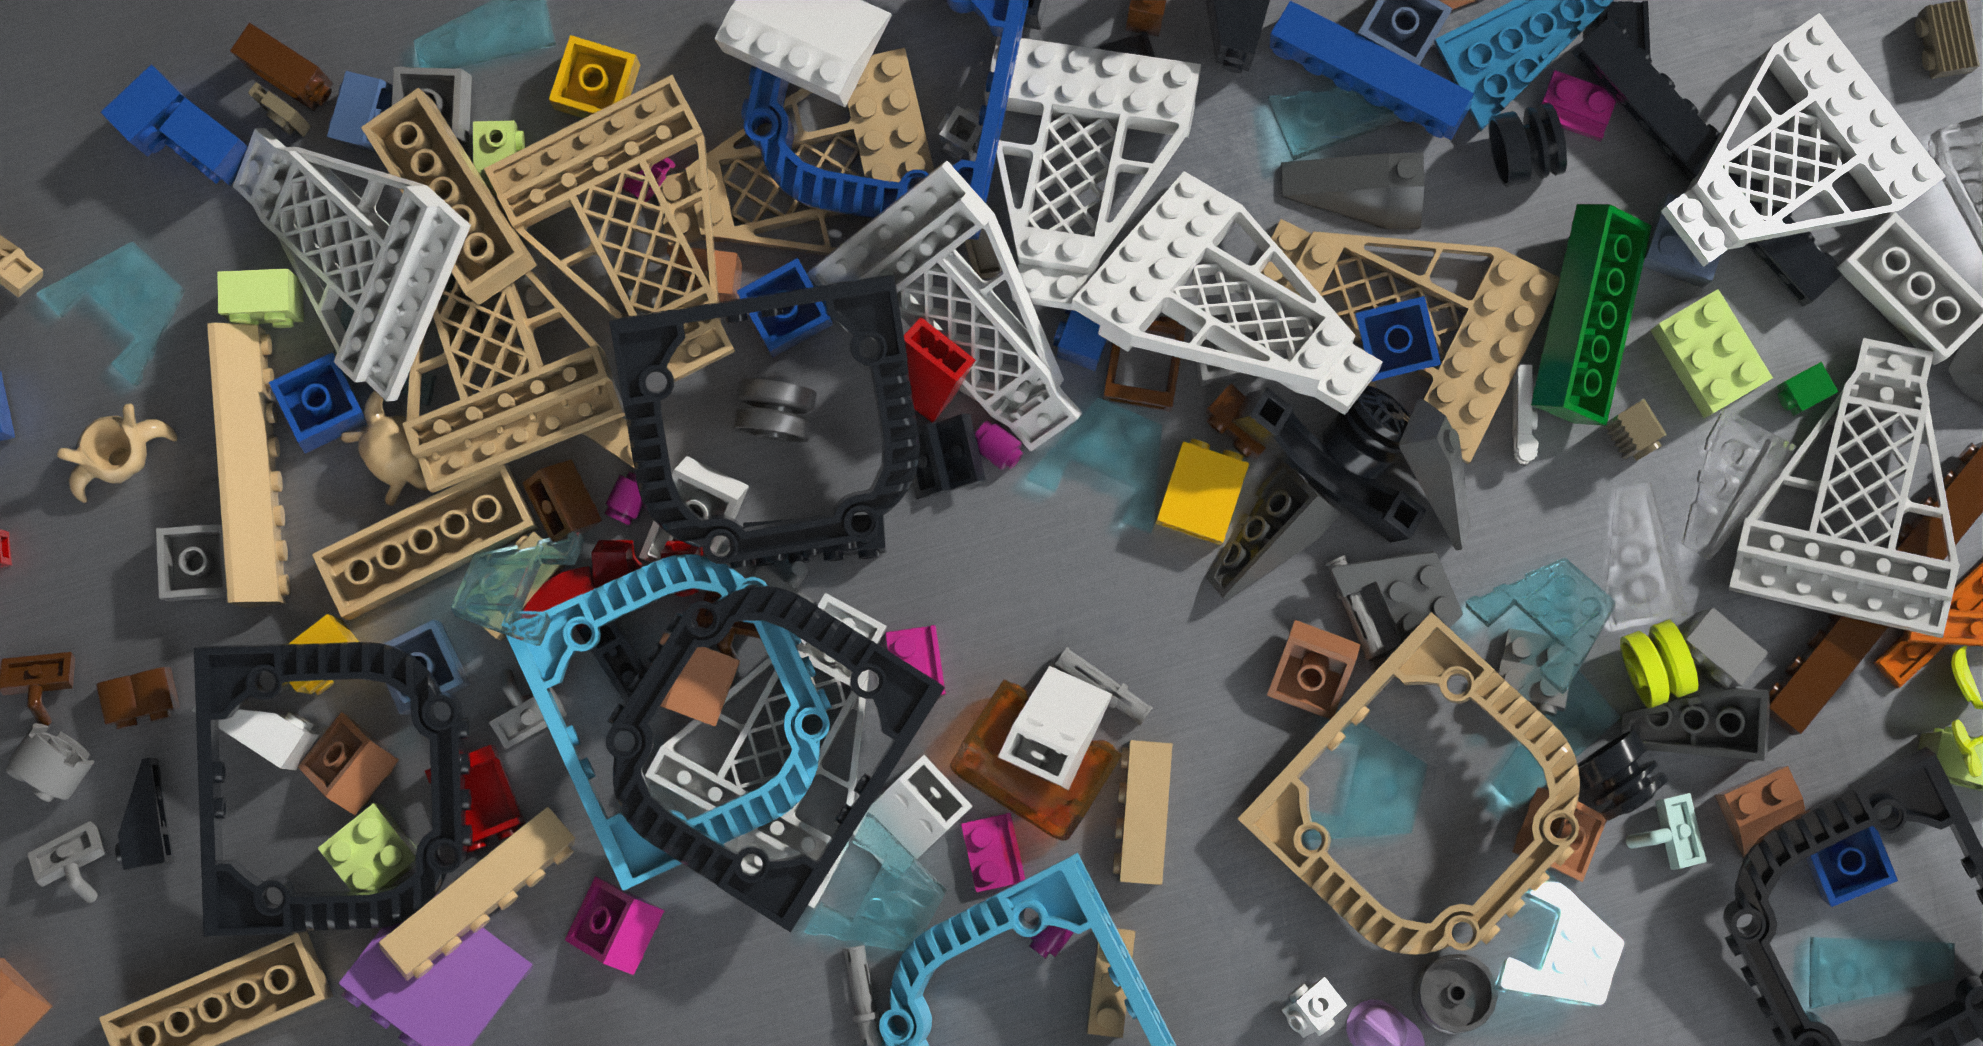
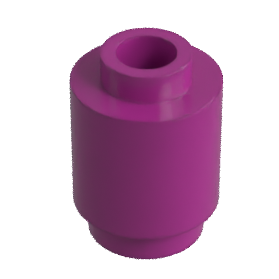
M987 420L975 433L980 454L1000 470L1006 467L1012 469L1024 454L1020 450L1023 443L998 423L992 424Z
M628 471L626 477L619 474L605 503L608 506L605 514L627 525L631 524L633 518L637 519L644 505L639 494L636 475Z
M1049 925L1036 936L1029 937L1033 940L1029 947L1045 959L1049 954L1056 958L1074 932Z

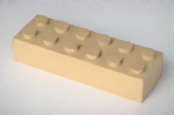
M417 88L361 127L391 175L427 185L471 225L452 269V274L465 295L480 305L537 266L433 100L420 88Z
M504 464L443 490L313 553L312 556L341 618L352 620L539 528L510 467Z
M305 931L295 933L101 1016L99 1020L110 1046H219L334 996L309 934Z

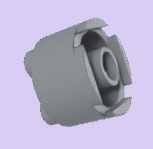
M36 723L33 724L10 757L9 765L5 770L11 777L19 781L25 780L34 787L33 793L44 801L51 802L54 797L63 800L69 799L94 764V760H87L90 753L68 735L59 731L57 736H53L47 733V730L50 728L49 726Z

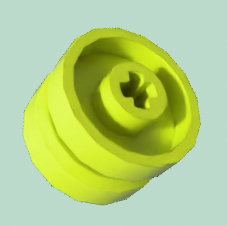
M1670 619L1650 626L1648 636L1642 631H1636L1620 638L1621 653L1629 678L1637 695L1648 709L1668 702L1670 692L1677 697H1682L1698 691V676L1693 658L1681 632Z

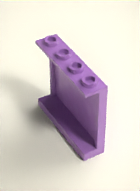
M403 922L381 928L338 984L345 990L341 994L344 999L356 1008H359L363 1003L373 1011L369 1017L383 1028L387 1029L391 1024L402 1032L398 1039L407 1046H472L522 979L525 980L533 970V964L482 928L476 933L470 930L460 938L462 944L449 955L445 956L442 952L431 961L434 966L419 979L413 976L406 981L379 946V941Z

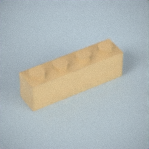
M1130 740L1128 748L1122 747L1120 768L1127 769L1126 783L1119 782L1118 803L1124 804L1123 818L1117 817L1115 839H1122L1121 853H1114L1113 874H1119V882L1162 885L1173 743Z

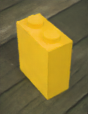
M1191 439L1190 443L1183 441L1155 524L1221 546L1224 542L1249 463L1242 461L1244 456L1239 453L1224 450L1223 454L1209 450L1210 444L1197 439Z

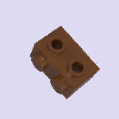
M1231 383L1207 408L1205 415L1208 417L1207 423L1219 434H1227L1234 441L1233 447L1245 458L1250 456L1256 461L1267 448L1231 422L1246 398Z
M572 459L542 468L522 483L553 545L583 535L602 521Z

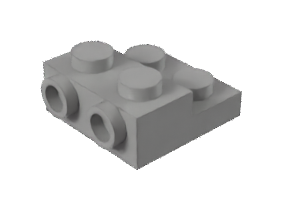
M1509 628L1499 675L1533 706H1536V709L1541 713L1556 715L1557 711L1565 712L1578 642Z

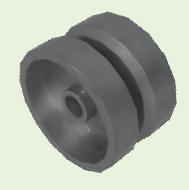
M751 378L742 379L739 398L744 403L754 407H744L736 410L733 428L739 432L769 440L808 442L812 424L807 418L796 414H806L814 411L817 393L812 389L785 382Z
M1459 953L1445 955L1426 964L1415 977L1412 997L1414 1008L1421 1021L1435 1031L1445 1034H1456L1472 1031L1485 1024L1495 1010L1498 992L1496 980L1489 968L1477 958ZM1455 987L1454 991L1460 992V999L1454 1000L1452 998L1451 989Z

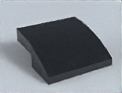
M970 413L959 414L936 423H926L917 427L920 451L918 467L913 479L917 499L943 494L986 481Z

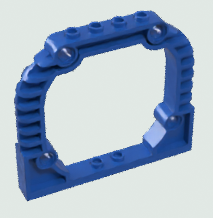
M946 0L949 7L957 13L974 11L985 22L993 36L1001 37L995 71H989L986 81V92L990 93L988 104L982 105L979 113V125L983 127L976 160L961 159L953 165L954 169L985 203L989 193L1029 0ZM755 66L751 67L749 73V86H752L749 99H744L741 117L745 119L744 129L751 142L760 149L763 161L771 177L793 199L818 209L875 218L929 175L926 171L920 169L911 170L902 177L900 182H891L827 171L803 162L791 150L794 140V127L783 108L789 82ZM764 123L772 124L771 130L767 134H756L760 125ZM981 229L969 239L979 240Z

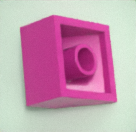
M595 876L565 941L605 965L634 975L659 925L664 910L626 890L623 891L622 888Z

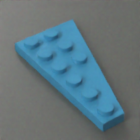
M1513 0L1436 38L1434 44L1455 84L1474 93L1469 111L1480 133L1489 125V118L1491 116L1500 114L1614 0Z

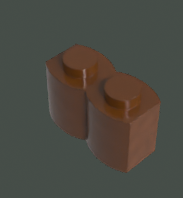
M160 667L96 683L105 725L116 724L117 730L137 726V719L150 716L151 721L172 717L171 711L180 708L171 667Z

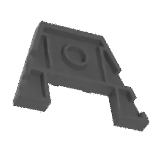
M1434 551L1391 556L1378 560L1357 561L1356 563L1343 565L1336 564L1327 567L1336 589L1342 597L1374 583L1400 645L1431 612L1449 628L1463 615L1439 557ZM1400 645L1369 660L1374 673ZM1394 677L1383 690L1391 688L1399 679Z

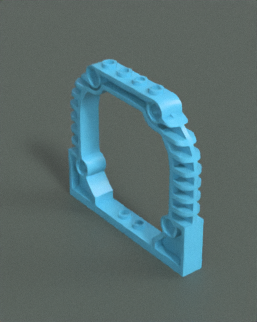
M683 554L660 559L504 629L623 891L682 863L642 838L629 825L622 812L608 818L591 781L592 778L596 777L594 769L587 757L581 759L576 746L581 745L578 734L573 725L566 726L550 688L563 682L566 669L575 652H585L595 648L600 641V628L615 619L670 594L686 590L698 589L717 592L723 597L749 585L768 586L760 578H744L729 565L713 563L706 556ZM764 620L743 622L755 624L791 703L790 708L785 714L784 730L792 751L777 775L748 793L689 819L679 811L669 810L721 844L783 816L803 798L811 786L817 771L820 756V740L827 735L830 727L829 717L825 710L831 708V704L824 689L816 691L811 677L817 675L809 656L801 658L796 645L802 643L801 639L790 631ZM579 624H586L591 629L592 636L586 644H578L573 639V630ZM809 714H816L822 719V728L816 734H808L802 728V720Z
M1078 853L962 911L919 935L907 947L897 963L890 987L889 999L891 1009L882 1015L879 1022L880 1033L884 1039L882 1040V1046H929L926 1038L931 1031L932 1016L923 993L937 968L950 958L1013 928L1021 936L1032 937L1051 925L1077 934L1091 928L1110 964L1108 972L1113 983L1117 987L1121 986L1127 997L1124 1002L1128 1013L1133 1019H1138L1151 1046H1176ZM1026 908H1031L1037 912L1039 916L1037 925H1031L1025 920L1024 912ZM895 1015H900L906 1020V1031H901L895 1026Z

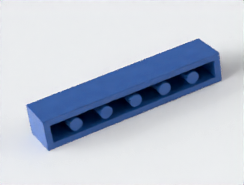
M1291 0L1270 33L1269 48L1278 57L1284 60L1292 59L1302 64L1313 75L1319 76L1322 74L1332 79L1339 88L1345 91L1353 90L1363 95L1364 99L1374 106L1380 107L1383 105L1394 111L1395 115L1406 122L1414 121L1424 126L1426 131L1435 137H1445L1452 140L1471 108L1473 92Z

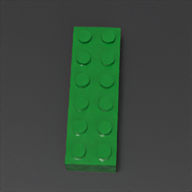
M1611 204L1576 205L1536 385L1533 391L1532 406L1574 424L1607 426L1652 225Z

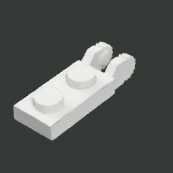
M1519 365L1513 376V459L1519 465H1527L1538 456V440L1532 435V430H1536L1538 424L1537 409H1532L1531 405L1537 380V374H1532V365Z

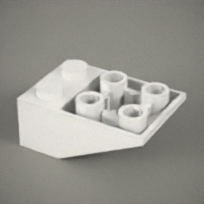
M1049 666L1014 722L998 757L1069 791L1113 694Z
M923 755L870 806L853 834L897 879L973 806L935 765Z

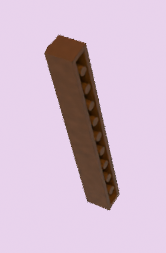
M1983 442L1976 445L1973 443L1969 444L1959 455L1958 459L1962 462L1955 471L1950 469L1942 476L1955 546L1983 513ZM1937 494L1932 498L1927 496L1920 504L1939 508ZM1918 514L1911 524L1908 522L1900 527L1896 550L1944 560L1948 553L1941 518ZM1830 613L1828 618L1832 621L1824 630L1819 628L1808 639L1806 644L1809 646V649L1802 657L1799 655L1795 656L1786 666L1784 671L1787 673V676L1780 684L1774 682L1767 689L1769 690L1770 717L1791 735L1802 734L1889 626Z

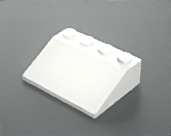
M736 0L730 7L714 39L722 52L846 107L892 15L863 0Z

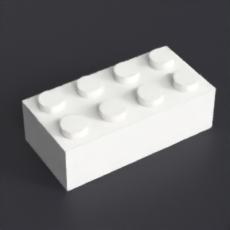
M1896 212L1883 220L1837 268L1917 349L1934 352L1933 365L1950 357L1983 324V298Z

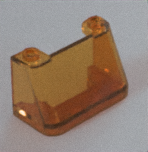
M1003 679L961 743L950 763V767L959 778L1055 839L1066 841L1071 837L1088 812L1123 754L1116 751L1114 746L1105 740L1091 741L1069 791L998 757L1014 722L1029 700L1027 692L1023 687Z

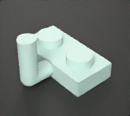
M1690 793L1656 800L1655 804L1661 829L1631 834L1626 838V844L1631 849L1665 843L1671 870L1707 862Z

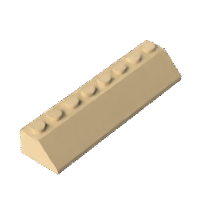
M207 323L228 603L243 608L286 604V595H290V580L287 574L284 575L283 561L288 559V549L286 541L281 540L280 526L285 525V512L283 506L279 505L278 492L282 491L283 482L281 472L276 471L275 457L280 456V444L278 437L273 435V423H277L276 404L271 402V387L268 383L275 379L273 369L268 368L267 355L272 354L270 334H266V331L258 325Z

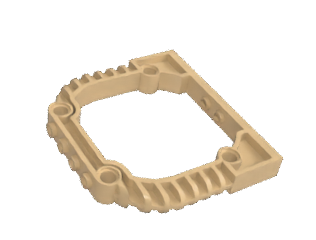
M1431 612L1241 814L1238 820L1358 933L1373 944L1392 952L1413 955L1436 952L1449 946L1456 950L1465 951L1472 949L1480 941L1487 945L1501 930L1496 925L1506 914L1511 919L1525 904L1521 897L1530 888L1536 893L1550 878L1545 873L1554 862L1561 866L1574 852L1570 845L1575 841L1579 832L1578 820L1574 816L1580 791L1579 769L1573 750L1561 731ZM1462 676L1468 681V687L1465 692L1457 695L1448 690V682L1452 677ZM1394 677L1399 679L1405 686L1417 684L1440 686L1441 693L1451 703L1461 704L1470 699L1474 701L1531 753L1544 771L1549 791V798L1533 817L1532 832L1534 841L1473 906L1466 904L1450 906L1442 911L1432 923L1405 920L1382 906L1329 855L1327 851L1331 844L1330 833L1321 824L1312 822L1309 808V788L1299 779L1327 748L1330 751H1334L1346 738L1342 732L1351 723L1357 726L1368 715L1370 710L1367 708V705ZM1563 818L1569 821L1572 828L1569 836L1562 839L1553 836L1550 826L1555 819ZM1310 830L1318 831L1322 838L1321 845L1315 850H1308L1303 844V836ZM1460 922H1466L1472 927L1473 937L1467 943H1459L1453 937V928Z

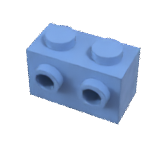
M346 71L343 82L339 86V96L334 113L329 121L327 137L347 146L377 153L361 127L392 106L393 85L378 78Z

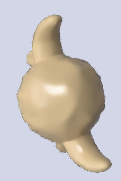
M374 390L364 406L367 427L344 432L341 434V440L345 443L359 441V454L366 466L379 480L390 485L385 502L387 505L393 506L406 482L421 490L428 491L418 458L412 454L402 424L406 422L407 417L398 415L386 416L383 410L384 399Z
M125 404L123 406V418L120 416H107L94 420L81 433L76 443L77 449L60 448L57 452V457L77 463L69 477L70 489L79 501L86 503L88 499L85 488L93 478H98L108 483L121 484L144 468L147 457L146 443L148 441L162 437L175 442L177 441V434L170 425L157 419H147L136 423L134 406L132 404Z

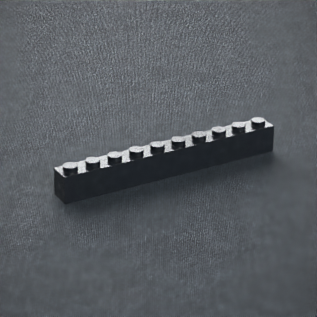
M1608 18L1571 53L1691 183L1700 172L1720 135L1719 131L1711 124L1706 125L1697 115L1699 113L1697 107L1687 98L1683 99L1674 90L1675 84L1671 78L1664 73H1659L1651 64L1652 59L1649 54L1640 47L1636 48L1628 39L1629 34L1620 23H1613ZM1739 155L1730 162L1741 165L1742 156ZM1728 172L1732 181L1737 187H1740L1741 175ZM1750 178V190L1763 193V181ZM1749 200V203L1758 215H1761L1762 203ZM1772 206L1771 217L1783 208ZM1792 213L1782 218L1784 224L1796 223L1791 218ZM1811 232L1746 244L1802 307L1812 303L1843 275L1837 269L1839 265L1834 257L1827 252H1822L1814 243L1815 238Z

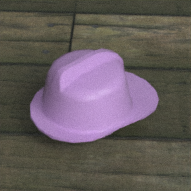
M1370 999L1359 1003L1352 1009L1347 1019L1346 1031L1349 1041L1353 1046H1425L1423 1035L1417 1026L1396 1008L1383 1000Z

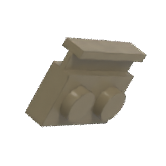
M257 82L249 90L248 94L267 111L266 116L288 135L291 136L295 131L304 137L312 127L297 110L270 91L267 92Z

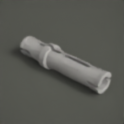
M1346 555L1325 563V565L1329 567L1331 565L1349 563ZM1363 588L1345 597L1340 596L1337 592L1335 593L1337 600H1342L1365 654V659L1368 660L1387 652L1360 592Z
M1066 647L1055 663V666L1060 667L1069 675L1104 691H1107L1106 687H1109L1129 701L1132 706H1128L1113 695L1108 707L1111 709L1116 707L1138 722L1139 725L1143 723L1153 708L1128 691L1129 686L1124 683L1122 685L1118 684L1095 666L1076 655L1068 647ZM1076 666L1085 670L1102 684L1099 685L1077 670Z
M865 945L842 949L854 1004L855 1016L852 1017L853 1022L857 1023L861 1046H882L878 1018H881L880 1011L876 1010Z

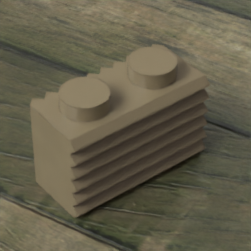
M1967 0L1928 5L1918 13V17L1915 19V30L1917 36L1923 39L1925 47L1922 52V64L1924 69L1930 72L1931 79L1972 73L1980 66Z
M1645 399L1609 420L1607 426L1603 427V429L1608 430L1607 435H1611V441H1615L1614 446L1619 447L1618 452L1623 453L1622 458L1627 459L1633 455L1636 461L1661 447L1662 445L1658 440L1667 435Z

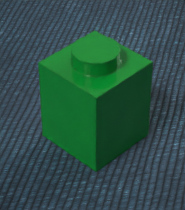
M1822 362L1777 385L1779 390L1777 396L1781 405L1786 411L1790 410L1793 416L1838 393Z

